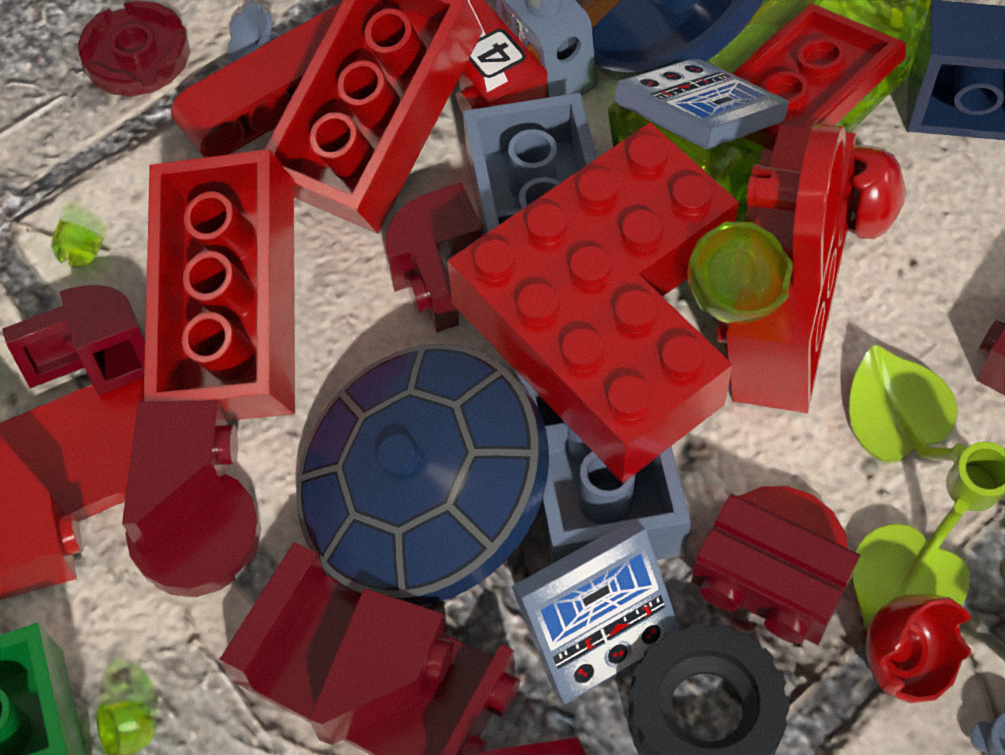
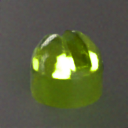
M59 219L52 235L51 249L54 257L60 263L68 260L71 268H81L90 264L95 259L105 238L80 225Z
M119 699L101 704L98 707L96 716L97 730L106 755H135L147 748L155 737L157 729L154 716L150 715V707L146 703L137 699Z

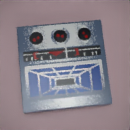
M701 59L685 60L617 82L614 99L618 105L706 150L784 121L789 104L788 100Z
M634 518L511 586L551 687L564 705L643 660L644 651L653 642L655 644L660 642L665 633L675 628L677 631L680 630L646 528Z

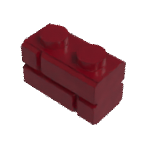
M731 493L696 557L691 583L701 587L699 590L701 596L720 609L735 612L740 606L764 618L766 629L784 641L801 644L806 639L819 645L861 555Z

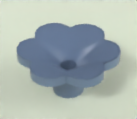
M252 1L246 3L242 14L235 15L231 21L230 36L232 39L228 46V57L232 62L280 36V34L271 31L273 25L272 16L269 12L263 11L259 3Z

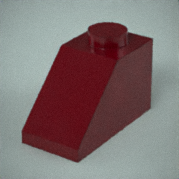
M218 400L138 402L122 525L138 551H152L224 490L227 465H235L237 461L238 435L235 425H227Z
M363 589L309 719L319 741L334 745L424 702L431 681L439 683L443 681L453 655L454 642L447 640L448 636L443 613L372 590Z

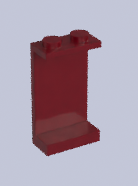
M293 542L219 660L233 683L310 723V716L361 594L326 575L318 553ZM447 635V640L454 642V650L449 668L441 683L431 681L424 702L354 734L343 741L370 755H478L481 751H486L487 741L481 739L484 730L493 714L500 718L505 716L520 686L521 680L514 676V650L500 644L494 657H491Z

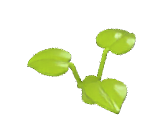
M873 345L867 351L857 368L851 384L848 413L854 437L867 453L882 462L895 463L901 461L911 454L914 449L921 458L926 460L953 461L954 464L946 477V488L949 496L955 503L928 541L921 532L912 526L889 524L873 530L859 544L856 553L861 556L851 577V582L866 630L874 614L897 596L912 594L940 595L950 597L962 606L969 589V569L959 556L939 549V547L967 510L983 511L989 509L1005 494V448L999 444L987 441L974 443L967 448L960 443L956 444L953 448L929 447L928 445H935L944 441L952 432L958 411L956 398L951 388L936 373L920 364L898 357L878 345Z

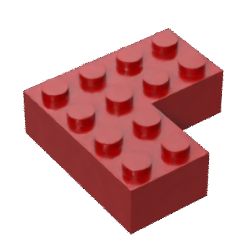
M649 122L448 259L452 304L612 473L624 483L725 405L733 364L669 304L663 296L731 247L739 202Z

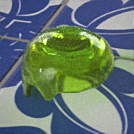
M724 222L705 233L696 243L688 264V285L700 309L720 322L751 324L773 314L790 296L788 288L793 271V262L782 250V246L776 237L753 222Z

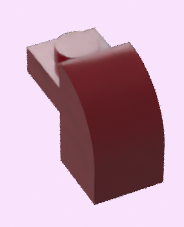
M462 182L426 193L408 202L396 213L386 234V252L394 292L409 288L417 313L428 310L436 332L459 325L458 309L452 304L447 260L482 237L481 225Z
M84 285L59 291L63 306L2 328L5 343L30 389L82 368H85L98 395L144 378L145 335L128 298L122 292L112 287Z

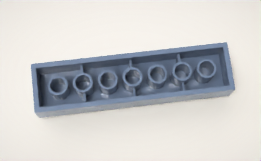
M581 93L463 111L466 155L483 236L597 158ZM509 364L511 374L527 389L535 401L546 428L549 445V468L539 512L550 565L633 518L646 528L656 560L685 556L691 520L672 446L622 483Z

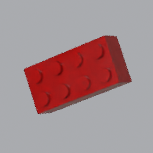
M343 0L264 149H270L294 179L295 199L379 234L483 32L468 0Z
M270 149L149 165L143 401L218 400L226 421L295 414L294 179Z

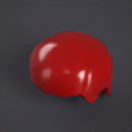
M855 145L852 185L854 186L853 211L856 217L850 221L848 231L856 234L857 238L876 239L885 234L896 221L905 201L906 186L900 164L892 153L876 146Z
M933 594L901 595L882 606L874 614L868 626L866 637L867 659L873 679L886 694L909 704L936 701L954 685L962 660L967 659L971 655V648L964 642L960 634V623H966L971 619L969 612L950 597Z

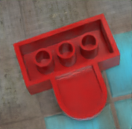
M814 124L812 128L779 125L773 150L763 149L760 163L754 164L752 167V175H750L748 185V209L745 221V236H749L751 239L748 251L737 250L732 270V288H736L738 291L734 304H723L718 324V342L725 343L723 356L733 364L730 380L732 401L809 413L853 211L854 186L852 185V179L854 177L856 133L845 132V127Z

